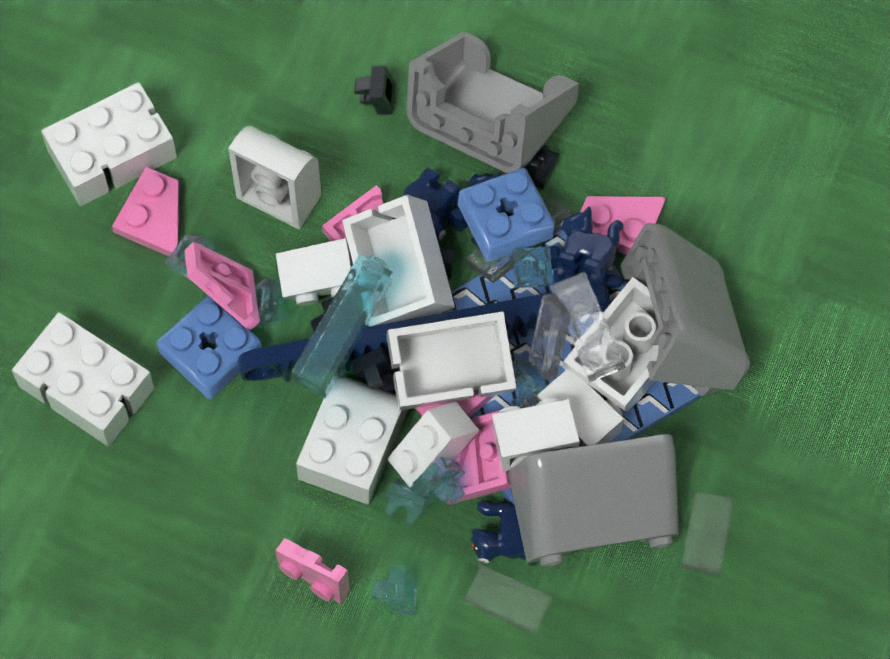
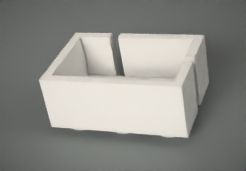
M140 82L41 130L47 151L80 207L109 193L103 169L109 168L112 183L117 189L140 177L145 167L154 170L177 158L173 137L159 114L155 113V108Z
M405 195L379 205V211L369 209L342 220L359 288L384 292V296L369 292L361 294L369 327L434 315L455 308L427 201Z
M59 312L12 369L16 382L21 389L45 405L49 401L51 409L108 447L129 422L125 405L120 402L124 397L128 411L135 414L155 389L148 370Z
M504 312L389 329L387 331L386 337L392 369L400 368V371L395 372L393 375L398 410L468 400L474 396L473 391L477 390L478 398L511 393L516 389Z

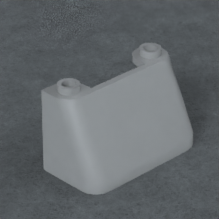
M464 31L409 62L406 110L408 119L413 127L505 173L524 168L528 165L577 101L579 83L567 77L553 76L545 83L542 93L491 70L490 52L487 45L478 37Z
M655 223L645 224L621 263V269L624 279L631 280L634 277L640 282H647L657 319L658 328L651 337L652 345L659 346L656 362L650 361L647 365L650 380L734 390L742 377L747 374L750 360L745 352L724 281L723 269L716 259L666 226Z
M670 434L539 453L525 458L508 472L527 563L540 561L541 567L555 566L564 563L563 556L573 551L640 540L643 544L649 543L650 549H659L673 545L672 539L679 535L676 452L673 438Z

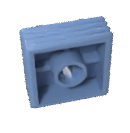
M525 168L459 191L458 207L486 261L498 259L553 238L555 223ZM505 212L512 214V216L508 217Z
M206 296L157 341L159 353L208 399L214 397L240 373L238 357L242 353L262 348L260 339L239 323L210 296ZM205 343H216V349L214 350L209 347L203 349Z

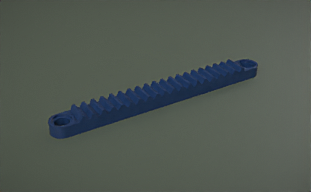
M591 284L257 348L242 353L238 357V365L243 380L261 381L282 377L288 383L291 381L293 374H297L301 380H304L308 371H312L316 377L321 375V371L324 368L331 374H335L336 368L339 365L345 371H350L352 360L379 347L388 349L386 334L389 329L504 312L508 340H511L516 331L523 337H526L528 330L531 328L537 334L542 333L543 326H548L551 331H556L558 323H562L567 329L571 328L573 320L602 314L611 304L606 285Z

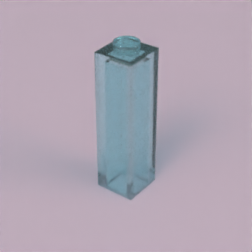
M361 254L358 255L291 372L292 381L326 399L392 283L393 271L389 270L390 266L385 261L373 255H370L369 258Z

